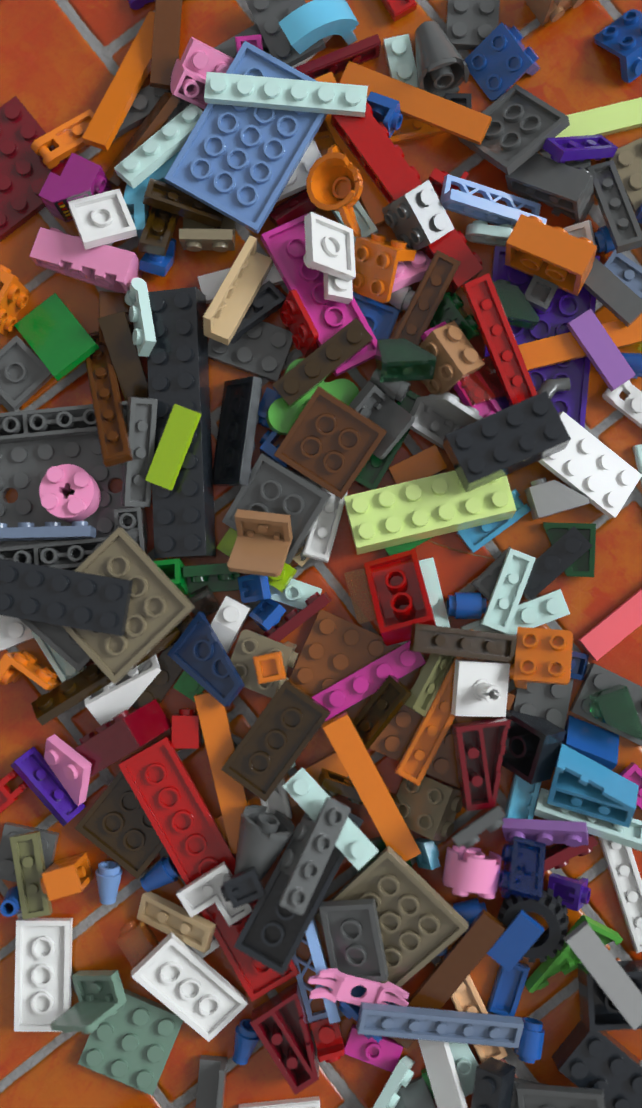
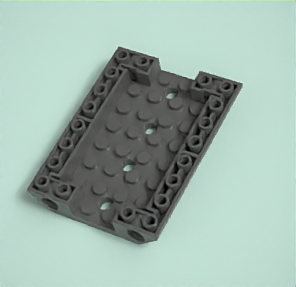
M122 401L125 422L127 420L128 401ZM93 404L0 413V523H7L8 527H18L20 522L34 523V527H45V522H61V526H72V523L65 522L49 513L41 504L39 496L40 483L47 470L53 466L73 464L81 467L95 479L101 491V501L97 511L84 519V521L88 522V525L96 528V538L0 541V559L60 569L79 567L118 527L123 528L147 554L148 528L146 507H124L121 505L122 490L118 493H113L110 490V483L114 479H121L123 481L124 463L105 467ZM10 489H16L18 492V499L14 503H8L6 500V493ZM71 490L70 495H74L75 491Z

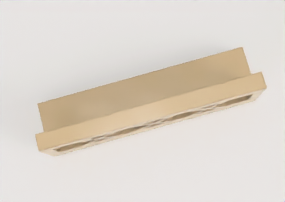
M249 235L203 316L204 336L225 345H229L273 265L270 257L256 252L257 238Z

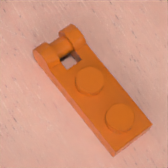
M89 109L44 134L31 144V149L36 155H41L43 163L48 169L56 167L61 160L70 156L71 153H75L88 146L84 143L82 137L94 113ZM53 145L56 149L50 151L48 147Z

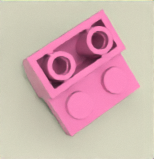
M191 37L181 60L177 58L170 83L172 94L205 109L208 104L204 100L206 72L226 73L234 58Z

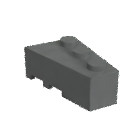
M538 152L509 176L505 175L508 190L524 199L536 203L540 201L552 207V214L559 216L560 213H563L575 220L573 225L584 222L594 204L593 174L584 168H574L565 163H558L542 157Z

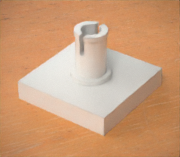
M120 188L68 201L69 210L85 250L102 245L111 246L114 242L137 236L136 227Z
M313 212L307 214L304 217L306 254L303 260L305 265L309 269H316L348 282L356 278L353 229Z
M455 660L451 714L454 716L506 717L510 663Z

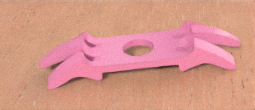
M337 968L321 970L318 975L311 976L308 979L310 984L324 986L313 989L309 995L310 999L326 998L334 1003L338 1000L361 1006V1002L389 1005L386 1002H392L401 1006H408L409 1004L405 1000L408 999L409 993L388 981L380 983L340 972ZM361 985L366 988L365 994L361 997H353L351 995V990L355 986Z

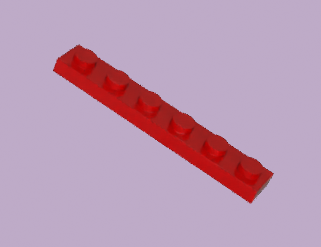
M487 273L463 284L462 288L510 406L537 395L490 274Z

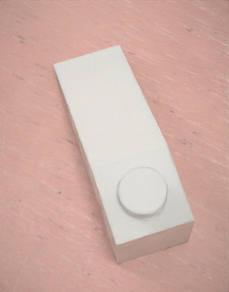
M230 596L225 597L211 623V627L227 655L252 608Z
M157 655L130 670L118 683L114 684L111 682L84 699L85 706L100 725L112 721V718L128 710L160 673L161 669Z

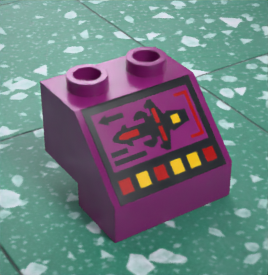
M71 153L61 175L50 172L38 196L52 216L68 222L73 220L68 201L111 191L112 187L100 165L75 153Z

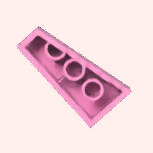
M40 227L29 256L37 266L117 293L129 291L132 279L141 278L144 272L139 270L140 261L135 252L109 245L85 250L79 236L68 235L52 227L50 230Z

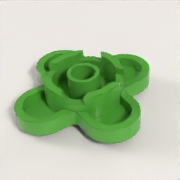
M305 358L293 361L285 370L284 375ZM337 379L330 382L322 381L290 408L282 398L275 400L267 410V423L275 433L287 435L318 386L347 405L354 400L359 390L353 382L347 379Z

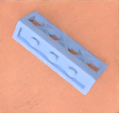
M447 174L444 176L440 202L446 210L483 220L497 226L500 224L515 226L521 214L527 217L535 216L546 224L547 219L539 216L541 208L539 203ZM451 184L458 186L461 191L450 189ZM477 192L482 194L484 198H480L472 194ZM498 200L505 201L506 204H507V206H506V205L499 204V203H496V201H498ZM524 207L532 210V212L528 213L518 209Z
M313 918L305 933L307 939L303 937L301 941L309 946L311 955L308 961L298 957L296 952L292 959L299 970L296 978L308 1022L328 1017L329 1023L333 1024L340 1022V1010L337 1000L334 1003L326 998H322L326 1010L312 1013L310 1006L312 999L308 998L306 990L311 992L313 989L324 986L316 984L313 988L303 980V976L308 968L316 972V975H318L319 971L328 969L315 918ZM299 963L302 964V965H304V968H303L302 971H301V969H300Z

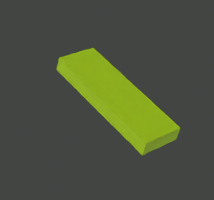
M174 404L147 473L146 481L168 490H173L202 414Z

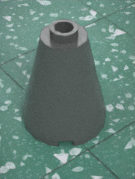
M434 21L423 22L415 31L417 86L419 89L444 98L445 93H457L459 91L458 86L463 81L465 84L467 83L470 72L466 62L439 24Z
M262 805L245 807L240 820L234 875L255 866L258 876L262 881L293 836L295 826L290 818L277 810L274 814L265 812L267 807Z

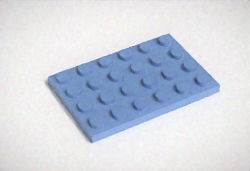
M244 41L226 72L228 74L316 81L247 41ZM208 103L165 176V181L258 234L327 114Z

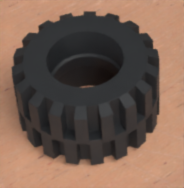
M525 883L524 889L520 888L511 894H507L497 916V919L505 924L506 928L521 909L524 912L537 913L546 920L549 928L540 935L523 956L529 958V963H535L537 958H539L540 962H545L548 955L554 958L557 955V950L561 951L564 946L565 940L563 938L567 936L569 925L568 910L566 905H561L562 898L559 895L554 897V890L548 887L547 891L542 889L543 885L538 883L536 888L532 887L531 883Z

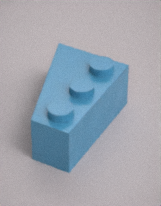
M562 744L547 804L629 828L636 810L639 785Z

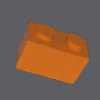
M87 852L57 860L42 873L40 880L43 893L47 894L49 901L82 892L94 878Z

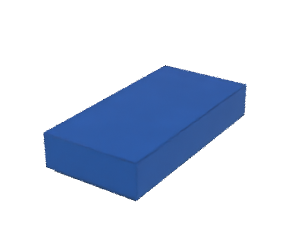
M521 909L487 954L510 972L544 932V928Z
M518 962L510 972L501 965L499 966L486 1006L488 1012L496 1015L515 1016L530 970L529 965Z

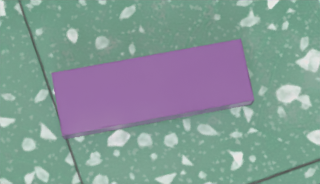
M591 309L566 325L611 392L636 375Z

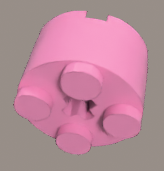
M73 464L53 466L47 470L40 483L39 496L42 506L49 513L65 522L84 521V519L93 515L99 507L101 501L99 486L95 479L79 466ZM71 490L75 491L74 495L67 497L68 492H71Z
M453 845L451 849L448 846L442 881L445 886L452 888L453 894L469 896V892L478 893V896L494 899L498 887L502 857L489 851V856H486L481 852L480 848L476 847L466 849L463 845L459 848L457 845Z

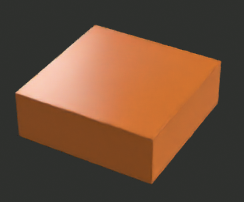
M281 651L253 657L258 684L287 678Z

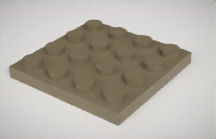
M118 527L75 571L133 581L124 636L66 626L62 627L105 675L116 684L167 636L195 606L123 528Z
M387 846L329 900L375 898L389 973L387 981L398 987L406 983L468 929L469 925L390 846ZM319 909L314 918L322 925Z

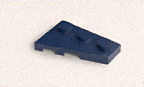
M198 612L167 655L224 707L230 706L245 684L203 612Z

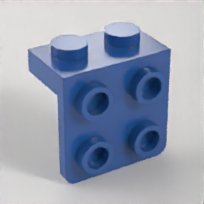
M632 9L594 36L595 44L620 58L621 77L628 84L642 74V13Z
M502 22L464 60L470 74L492 101L499 99L525 73L533 76L540 69L536 62L539 59L538 55L530 46L525 48L521 42L524 37L514 25L510 28Z

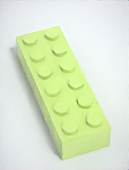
M455 470L344 496L345 508L357 555L513 518L516 512L507 475L466 493Z

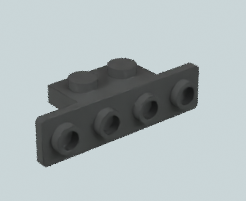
M327 797L315 823L302 818L301 823L296 826L293 840L281 858L279 870L290 877L279 898V905L300 915L304 914L351 811L349 807Z

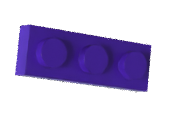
M600 134L546 138L542 149L551 155L552 160L558 163H565L566 161L574 160L582 162L585 159L601 160L602 158L614 157L618 147Z
M34 746L10 765L63 827L86 807L83 803L79 806L74 803L44 757Z

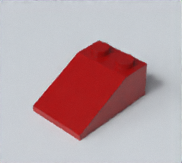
M415 549L364 563L380 634L386 646L410 640L412 623L437 626Z

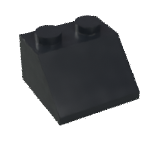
M506 710V718L510 719L511 722L507 732L505 755H503L502 766L529 784L551 779L566 731L545 718Z

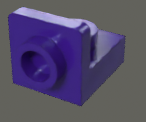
M555 873L549 875L548 887L554 890V897L559 895L562 898V906L566 905L568 909L579 911L584 904H588L591 888L587 887V878L582 877L580 880H575Z

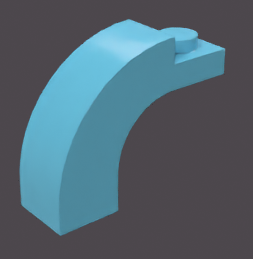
M313 0L297 8L278 22L291 46L299 54L303 53L317 41L330 35L342 36L348 45L358 40L353 30L356 29L359 22L346 0Z
M180 151L134 189L128 184L126 185L124 200L136 227L139 239L149 216L150 206L143 204L149 180L153 178L167 183L165 176Z

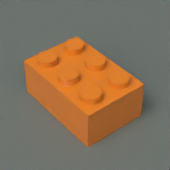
M521 214L506 242L505 265L532 277L535 274L558 285V288L578 296L592 269L597 246L585 237L577 238L568 234L561 227H551L535 216L527 217Z

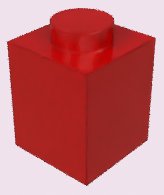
M194 708L179 709V713L172 715L171 745L173 748L199 749L202 745V729L198 713H195Z

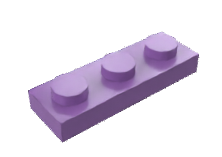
M503 818L502 830L505 840L515 844L537 842L541 845L555 843L566 844L570 847L588 845L589 835L586 822Z

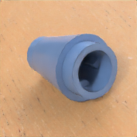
M103 861L98 864V869L95 871L100 903L104 905L116 902L123 872L116 861Z

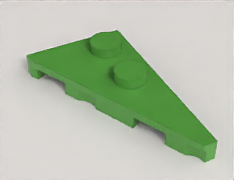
M584 914L567 932L568 935L586 921L604 945L612 941L618 945L623 941L618 932ZM564 941L562 950H557V955L554 958L548 955L547 961L539 965L527 979L525 986L529 992L533 993L549 985L547 979L560 971L566 975L578 968L577 963L582 962L566 941Z

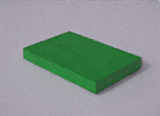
M56 293L52 294L14 325L57 381L99 349V346Z

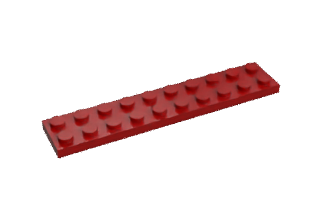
M168 736L118 764L186 885L222 862L226 863L232 875H234L236 857L231 852L226 839L177 752L171 745ZM256 899V900L250 902V904L252 905L253 909H254V907H255V905L257 904V902H258L259 899ZM215 903L201 911L205 919L216 924L214 936L252 1002L299 974L293 959L282 976L234 947L251 913L229 926Z

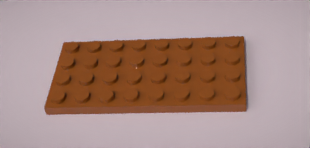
M321 609L289 681L312 697L401 645L397 643L386 646L382 636ZM421 654L426 662L429 657ZM422 666L398 679L409 691L417 681ZM375 693L324 721V723L347 712L353 722ZM508 693L506 710H510L515 695ZM403 705L374 741L370 749L400 762L424 716ZM456 716L452 724L499 717ZM450 726L426 774L460 789L452 726Z

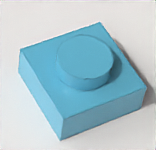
M426 838L415 839L421 851V854L416 856L418 867L429 870L440 867L438 859L439 850L434 841Z

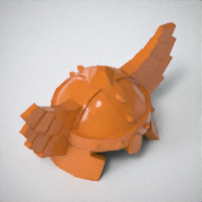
M333 144L328 148V154L317 159L310 168L306 180L307 193L310 201L316 207L326 211L334 210L339 212L344 225L353 229L355 237H361V229L358 226L353 206L360 199L363 190V179L359 172L360 170L352 165V162L344 154L343 149Z

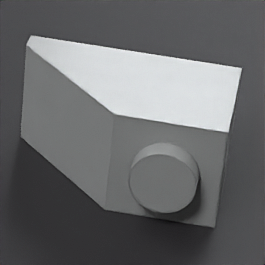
M546 478L530 482L531 487L524 490L529 507L531 508L533 520L590 503L588 497L556 480L547 482Z

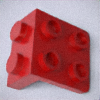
M296 289L289 291L283 303L280 317L283 324L289 327L296 349L301 350L303 356H307L319 348L316 342L319 334Z

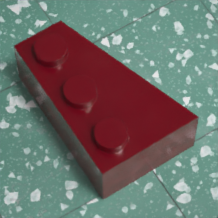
M156 699L131 714L125 710L112 718L115 722L113 725L108 721L96 728L97 735L92 731L79 739L81 745L74 750L92 763L90 777L172 727Z
M506 717L451 724L462 805L467 811L495 808L501 777V765L506 750L507 732L511 722Z
M296 981L254 1009L250 1020L251 1026L295 1095L319 1080V1064L298 981Z

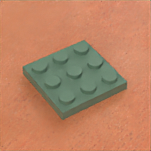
M124 989L127 1002L117 1009L118 1012L115 1015L106 1018L99 1024L97 1030L90 1033L78 1064L153 1096L183 1020L167 1006Z

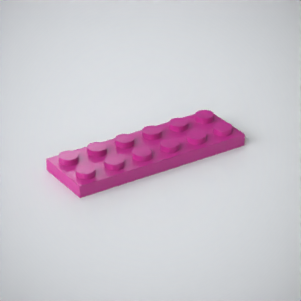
M307 214L261 234V241L289 291L296 289L318 331L319 338L316 342L319 347L355 318L373 337V341L333 373L336 377L381 355L383 350L354 297L349 304L324 299L323 272L309 269L303 260L306 254L304 217Z

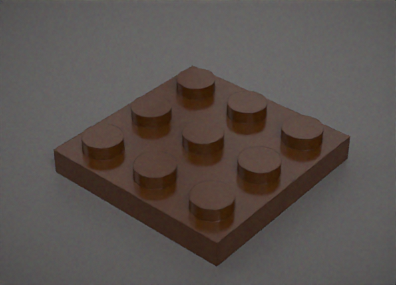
M318 386L274 456L342 499L387 433V430Z

